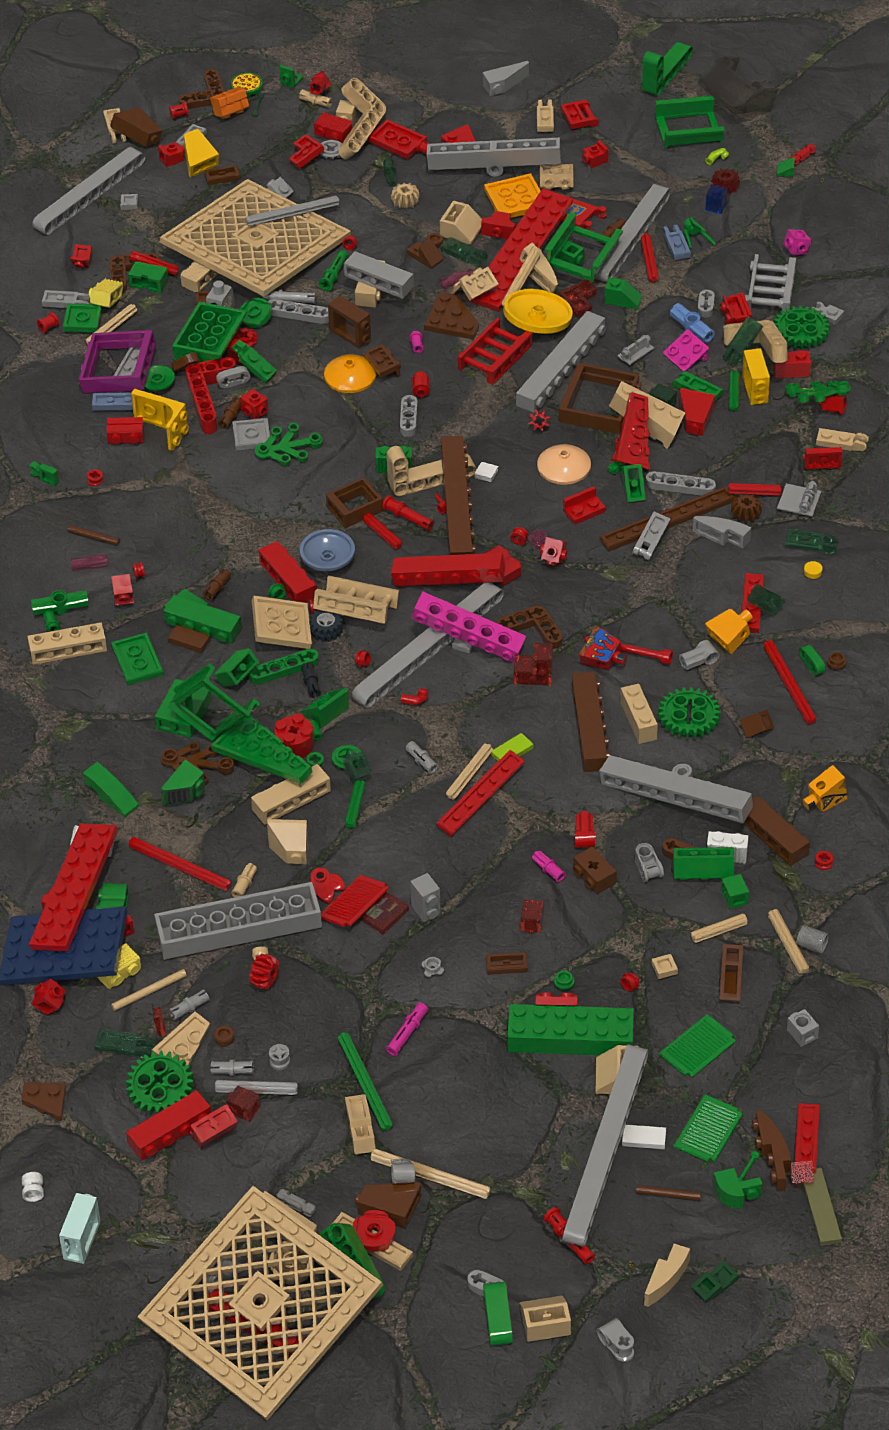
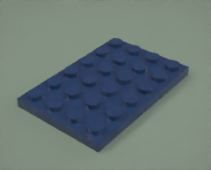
M126 907L85 910L68 951L31 950L29 943L41 914L11 917L0 968V985L45 982L49 979L57 981L117 975L128 913Z

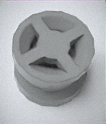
M283 1044L273 1045L269 1050L270 1065L275 1070H284L290 1065L289 1049Z

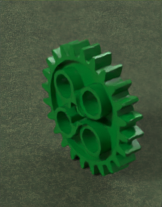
M800 305L799 309H796L792 306V310L786 308V312L780 311V315L777 314L776 319H774V324L786 340L787 347L794 345V349L797 346L803 349L806 346L810 349V345L817 347V343L822 344V341L826 340L827 336H829V320L825 319V314L821 315V311L815 312V308L809 310V307L806 306L805 309H802Z
M683 687L681 692L675 689V694L668 692V697H663V701H660V707H658V719L661 721V726H665V731L671 730V735L678 733V738L685 735L686 739L692 735L696 739L697 734L704 737V732L710 734L711 729H716V724H719L720 705H717L718 700H713V695L707 696V691L700 693V688L693 691L692 687H690L689 691H686ZM691 701V702H692L691 721H690V724L688 725V724H687L688 702Z
M160 1050L159 1056H156L154 1051L151 1053L150 1058L144 1055V1061L142 1062L137 1059L138 1066L132 1065L131 1069L133 1072L127 1073L129 1080H126L128 1087L126 1090L127 1094H130V1101H134L135 1108L140 1106L141 1112L148 1109L149 1115L153 1111L159 1113L188 1096L187 1094L193 1093L191 1087L194 1086L192 1080L194 1077L193 1073L190 1072V1066L186 1065L185 1059L180 1060L178 1054L172 1058L170 1051L166 1056L163 1055L162 1050ZM159 1068H165L162 1072H157ZM149 1081L147 1085H141L143 1082ZM173 1081H179L176 1085H170ZM157 1095H163V1097L159 1099L155 1098Z

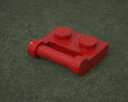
M587 100L561 105V111L571 129L585 126L596 127L599 124V120L593 115ZM581 109L584 110L588 118L584 117Z
M553 993L536 994V1005L577 1006V995L561 993V996H553Z

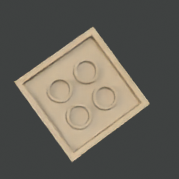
M253 596L252 610L256 642L310 649L312 640L307 603Z

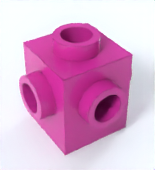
M788 229L783 245L792 255H806L811 245V239L803 230Z

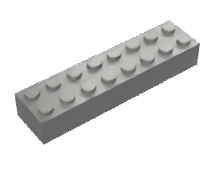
M312 882L154 914L156 931L164 960L322 927L321 911Z

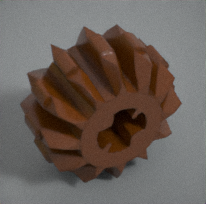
M747 493L744 496L739 494L738 497L733 499L731 505L733 518L738 519L739 522L745 521V523L747 521L754 522L755 519H759L762 506L759 498H755L754 494L751 496L747 495Z

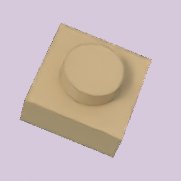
M671 954L652 959L651 964L658 979L678 974V968Z

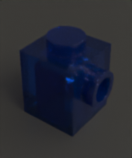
M711 185L706 194V211L722 214L727 204V188Z

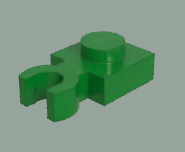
M35 461L29 465V468H32L30 474L35 477L39 476L40 481L54 487L59 483L58 470L43 463L40 466Z

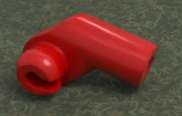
M420 688L418 694L414 696L402 694L401 703L419 705L427 701L429 697L427 695L428 690Z

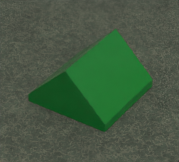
M345 687L329 691L301 712L308 719L315 720L319 727L323 728L349 709L348 690Z

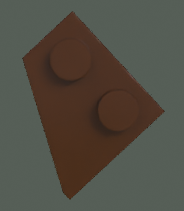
M24 1082L22 1104L29 1108H35L44 1115L45 1113L55 1116V1120L62 1121L66 1084Z

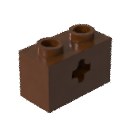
M593 846L573 857V872L577 877H581L586 886L597 895L616 884L617 871Z

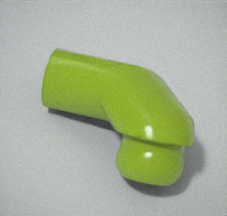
M725 148L715 150L705 159V162L708 165H712L719 156L725 159L729 152Z

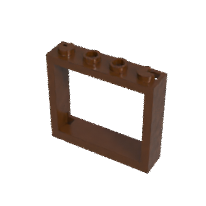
M578 362L559 407V422L620 434L624 419L621 414H619L618 418L575 410L572 409V406L583 380L616 387L622 381L641 390L642 384L639 383V374Z

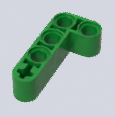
M333 1223L318 1234L382 1282L383 1286L373 1298H380L384 1294V1283L352 1225Z

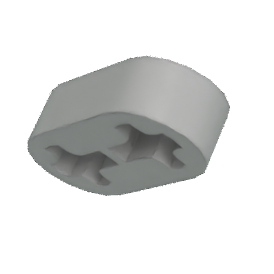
M703 290L699 293L698 314L700 317L708 318L713 315L715 295L711 290Z
M245 366L224 370L216 376V380L221 388L244 384L250 379V373Z
M474 1270L468 1275L469 1289L484 1296V1283L503 1282L502 1279L480 1270ZM481 1279V1282L478 1281L477 1284L474 1283V1281Z

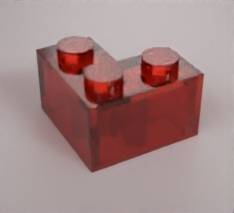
M534 642L533 655H515L514 684L552 686L553 643Z

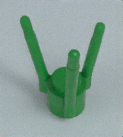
M693 217L685 220L683 233L685 234L689 249H692L689 234L696 235L698 232L713 245H716V242Z

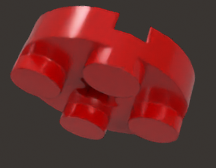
M369 1210L364 1212V1215L360 1218L357 1217L353 1222V1227L367 1251H386L395 1239V1223L383 1211ZM373 1228H377L378 1233L372 1234L369 1231H372Z

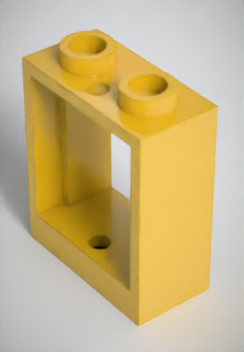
M761 348L744 350L742 378L750 404L768 403L770 376Z

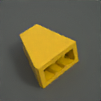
M199 129L184 134V149L190 178L219 165V153Z

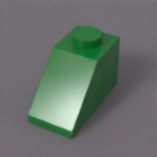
M609 277L605 286V304L638 309L642 295L626 280Z
M642 465L621 466L622 484L627 502L646 500Z

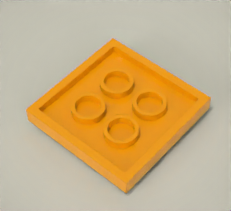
M531 174L484 184V191L495 211L511 213V218L525 215L540 193V189Z

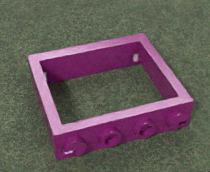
M153 331L92 333L91 340L88 342V350L85 352L84 364L81 365V374L78 376V385L81 386L83 393L144 390L156 346ZM141 347L133 375L93 377L101 349Z

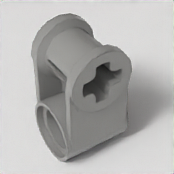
M647 843L639 844L636 847L635 864L643 882H648V879L658 876L660 878L664 877L663 866L658 860L653 847Z
M410 1159L391 1160L393 1184L415 1182L414 1164Z
M617 1318L596 1330L602 1344L611 1351L618 1361L628 1362L633 1358L634 1339Z

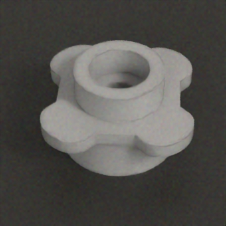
M429 957L421 964L425 969L424 975L426 977L437 974L442 975L444 973V968L441 967V960L439 958Z

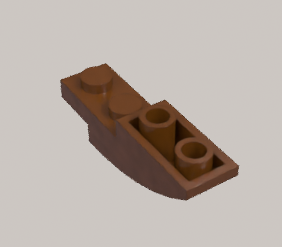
M756 1110L755 1119H752L753 1132L757 1131L758 1135L755 1136L756 1148L760 1149L761 1157H767L768 1166L772 1165L773 1170L770 1171L771 1183H775L777 1191H785V1173L791 1170L789 1149L781 1132L772 1120L761 1110Z

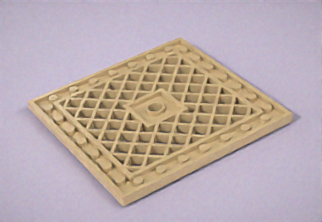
M247 179L162 235L160 243L262 296H266L342 243L347 236L351 235V231L314 212L248 226L246 224L247 216L298 204Z
M252 1186L139 1314L138 1318L268 1421L381 1289L383 1284L256 1187ZM261 1225L262 1233L251 1234V1226ZM266 1225H268L274 1231L266 1232ZM277 1237L278 1245L267 1246V1238ZM282 1237L290 1243L282 1244ZM262 1239V1247L252 1248V1240ZM247 1241V1249L237 1250L238 1242ZM232 1245V1251L226 1252ZM293 1249L294 1257L283 1258V1250ZM298 1249L306 1255L298 1256ZM278 1251V1259L268 1260V1252ZM263 1253V1261L253 1262L252 1255ZM248 1255V1263L238 1265L237 1257ZM233 1258L232 1266H222V1259ZM309 1261L310 1269L299 1270V1262ZM314 1261L322 1267L314 1268ZM216 1263H218V1268H212ZM294 1263V1271L284 1272L283 1265ZM279 1265V1273L269 1275L268 1267ZM264 1268V1275L259 1271L253 1275V1269ZM248 1270L249 1278L238 1279V1271ZM233 1272L234 1280L223 1281V1273ZM325 1273L326 1281L315 1283V1275ZM330 1273L338 1279L330 1280ZM218 1274V1282L208 1283V1275ZM310 1275L311 1283L300 1285L299 1277ZM295 1278V1286L285 1287L284 1279ZM203 1279V1284L197 1285ZM280 1280V1287L272 1281ZM239 1285H245V1286L239 1291ZM342 1285L341 1294L331 1295V1287ZM234 1286V1294L224 1296V1288ZM219 1288V1296L209 1298L208 1290ZM326 1288L327 1296L316 1297V1289ZM311 1290V1298L301 1299L300 1291ZM204 1291V1299L194 1300L193 1292ZM296 1292V1300L290 1301L291 1297L288 1293ZM187 1296H189V1301H183ZM258 1297L266 1298L264 1304L260 1306L255 1305V1300ZM231 1301L229 1305L232 1309L225 1310L224 1302ZM332 1301H338L332 1308ZM327 1302L328 1310L317 1312V1303ZM219 1303L220 1311L209 1312V1304ZM312 1304V1312L302 1314L301 1306ZM204 1305V1313L194 1314V1306ZM297 1306V1315L286 1316V1308ZM189 1307V1315L179 1317V1309ZM281 1311L282 1317H276ZM235 1315L236 1323L225 1325V1317ZM240 1315L247 1319L248 1322H240ZM220 1317V1326L210 1327V1319ZM324 1317L322 1321L318 1324L317 1318ZM313 1319V1327L302 1328V1320ZM205 1320V1328L195 1329V1321ZM297 1321L298 1329L287 1331V1322ZM190 1322V1329H188L182 1323ZM282 1323V1331L272 1333L271 1325ZM256 1327L262 1332L267 1327V1334L257 1335ZM251 1328L252 1336L241 1337V1329ZM236 1330V1338L226 1339V1331ZM221 1332V1340L211 1341L210 1333ZM205 1334L206 1342L197 1335ZM309 1334V1336L303 1341V1335ZM298 1336L299 1344L288 1345V1337ZM283 1338V1346L273 1347L272 1339ZM257 1341H268V1348L257 1350ZM252 1342V1351L242 1352V1344ZM237 1344V1353L227 1354L226 1346ZM214 1347H221L222 1354L216 1351ZM295 1351L289 1358L288 1352ZM284 1353V1361L273 1362V1354ZM268 1355L269 1363L258 1364V1356ZM253 1357V1365L243 1367L242 1358ZM237 1359L238 1367L229 1360ZM280 1368L279 1371L274 1375V1369ZM269 1370V1378L259 1379L258 1371ZM254 1372V1380L246 1373Z

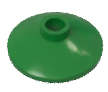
M162 365L150 367L144 388L159 391L170 387L175 380L173 370Z

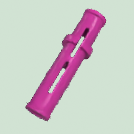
M417 1003L412 1013L405 1017L404 1024L386 1047L388 1054L397 1056L412 1032L419 1028L420 1021L428 1012V1007L425 1004Z

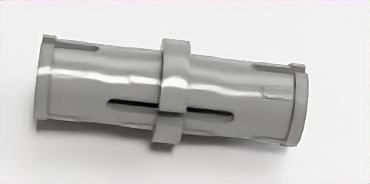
M414 741L407 744L405 750L415 758V762L418 765L421 764L430 774L437 771L439 765L429 757V753L426 750H422Z
M202 989L190 998H184L183 1002L168 1010L171 1018L174 1017L173 1020L176 1021L189 1012L193 1013L197 1007L210 1000L209 996Z
M231 1059L229 1062L211 1061V1067H220L219 1069H211L212 1075L230 1074V1076H235V1074L254 1073V1069L245 1068L254 1067L253 1061L235 1062L234 1059Z

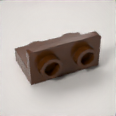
M383 344L364 352L365 358L380 378L392 372L397 377L401 376L399 361L393 358L391 350L386 349Z

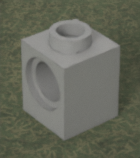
M804 1009L788 1017L787 1031L802 1047L818 1039L819 1025Z

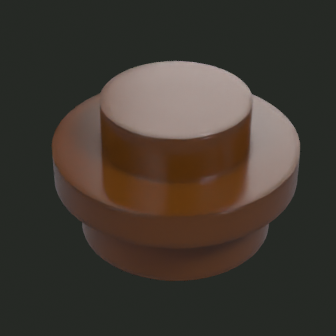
M833 652L828 657L827 664L833 669H842L846 666V658L841 652Z

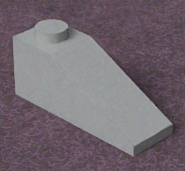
M525 61L483 72V86L489 96L505 93L528 77L529 62Z

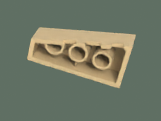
M621 381L609 406L624 417L629 393L634 392L647 396L649 420L647 422L650 437L654 440H660L663 443L662 446L668 449L685 412Z

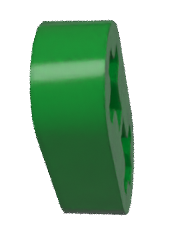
M808 644L799 648V655L813 675L817 676L825 672L823 660L811 645Z

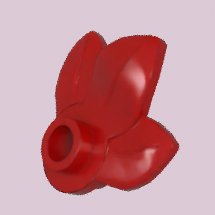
M316 868L312 871L310 882L313 883L316 896L323 902L331 903L334 897V890H345L344 881L340 876L330 874L325 868ZM319 874L324 875L322 879L317 878Z

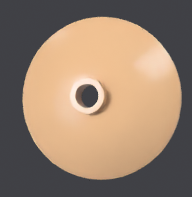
M559 444L549 447L540 454L537 468L540 475L547 481L568 485L583 480L589 474L591 459L579 447Z

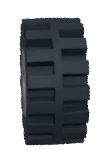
M315 610L310 615L309 625L313 638L315 637L316 640L321 639V642H325V640L330 642L331 639L336 640L337 637L341 636L343 632L341 614L318 610L317 612Z

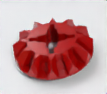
M239 327L232 340H241L247 344L252 342L255 345L258 337L253 329L248 330L247 327L245 329Z

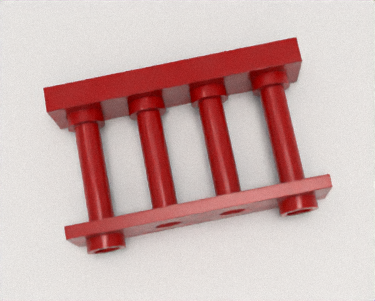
M497 317L458 355V370L462 371L469 364L486 372L487 383L494 385L532 346V333L525 331L522 335L516 336L500 328V318ZM499 335L514 343L507 346L494 340V338ZM490 345L504 353L497 356L484 350V348ZM480 355L494 361V363L488 366L474 358Z

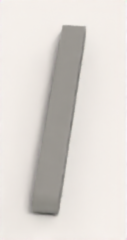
M486 582L456 606L482 617L502 600L504 591L493 583ZM429 627L354 688L351 697L366 708L372 707L455 638Z
M629 1044L626 1047L564 1230V1242L582 1247L586 1244L646 1065L648 1049Z

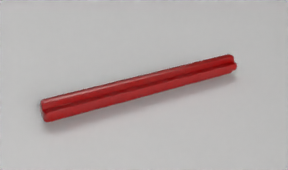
M772 640L766 641L764 649L808 725L814 724L816 716L775 643Z
M132 837L128 842L130 848L224 891H228L231 887L229 879L139 838Z

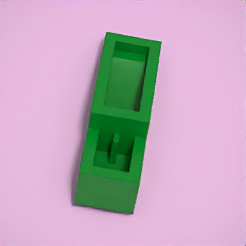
M98 762L83 772L84 783L98 793L99 799L123 817H127L139 807L138 802L129 791Z

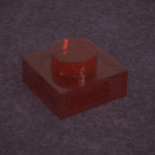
M812 1161L790 1162L792 1184L814 1183Z

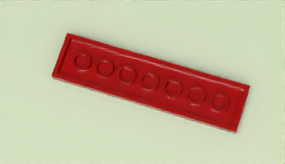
M80 823L30 940L29 946L31 950H69L117 835L118 828L116 825Z

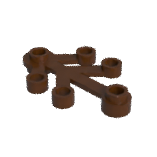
M191 742L188 746L178 751L166 749L160 757L161 763L164 766L172 767L174 771L177 770L184 760H187L198 769H200L199 767L216 769L224 775H229L234 770V762L229 757H223L219 762L202 760L206 757L215 758L219 753L210 752L212 751L211 745L207 749L200 751V746L197 742ZM189 753L192 755L190 757H183ZM204 773V781L206 786L209 783L208 775Z

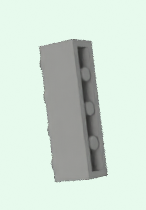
M356 251L344 262V276L403 299L414 287L412 273Z

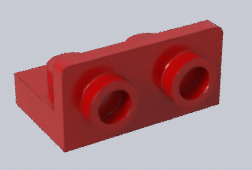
M842 447L806 449L803 456L805 469L841 468Z
M594 486L563 500V512L574 525L606 512V506L596 496V488Z

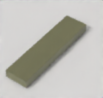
M817 1168L816 1174L800 1173L820 1246L841 1243V1234L822 1168Z

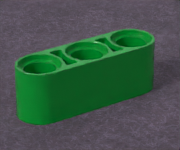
M506 1282L484 1283L483 1290L490 1346L513 1344Z

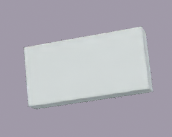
M625 1125L622 1146L665 1149L666 1128Z

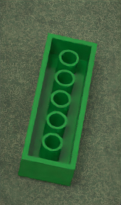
M509 1004L508 1052L601 1055L617 1045H633L634 1008Z

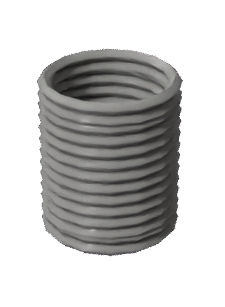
M803 925L799 931L796 943L803 948L821 954L827 945L829 934Z

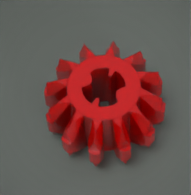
M261 953L252 962L253 965L250 968L251 972L249 974L250 983L258 988L268 989L273 986L277 975H279V960L272 957V955Z

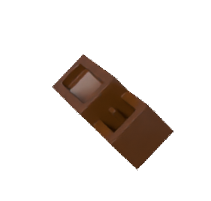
M723 944L719 1001L740 1002L743 945Z

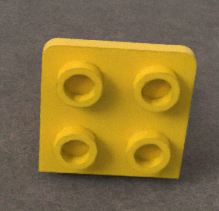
M134 389L131 393L134 417H143V421L166 428L168 449L173 451L189 430V425L187 424L188 413L186 412L185 403Z

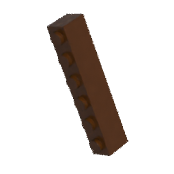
M595 672L572 674V692L584 772L600 771L610 755V751H606V748L609 747L608 736H604V733H606V722H602V719H604V708H600V705H602L601 693L598 694L600 682L599 679L595 678Z

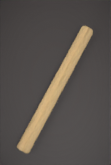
M373 1149L371 1153L372 1161L389 1167L392 1165L391 1160L405 1159L378 1149ZM411 1161L414 1164L416 1176L487 1199L490 1194L489 1186Z

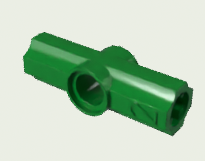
M57 590L50 597L31 600L33 615L44 614L46 611H53L56 615H64L69 609L89 606L86 590L67 594L64 591Z

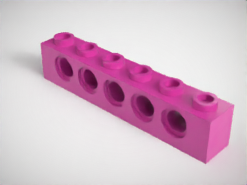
M422 592L411 618L418 623L428 625L437 631H442L453 638L463 640L472 646L479 647L488 653H493L504 660L514 663L526 639V636L425 592Z

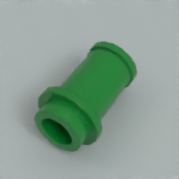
M46 611L43 614V618L46 623L45 628L47 632L59 630L60 623L56 620L54 612Z

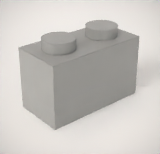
M426 873L411 880V906L420 919L425 922L440 915V888L430 875Z

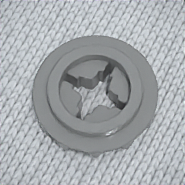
M327 140L321 143L325 149L320 153L321 157L326 159L340 157L338 149L342 144L341 142Z

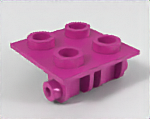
M687 329L663 354L682 371H687L698 359L706 361L708 359L707 351L710 348Z

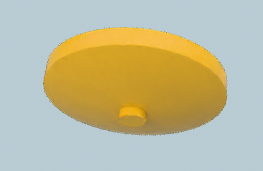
M539 289L515 291L507 296L503 307L505 317L513 325L529 332L541 334L556 333L566 329L571 323L573 314L571 306L562 297Z

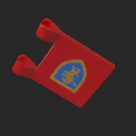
M573 199V204L561 222H564L569 213L572 212L576 214V226L592 231V228H589L592 222L587 220L593 214L604 219L607 216L604 213L607 208L605 206L596 207Z

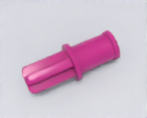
M541 851L534 852L532 859L542 868L544 873H548L558 883L566 877V872L560 869L553 859L550 860Z

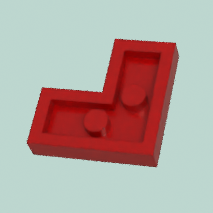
M305 134L293 143L299 151L292 155L289 160L291 164L300 169L313 158L319 156L325 149L321 143Z

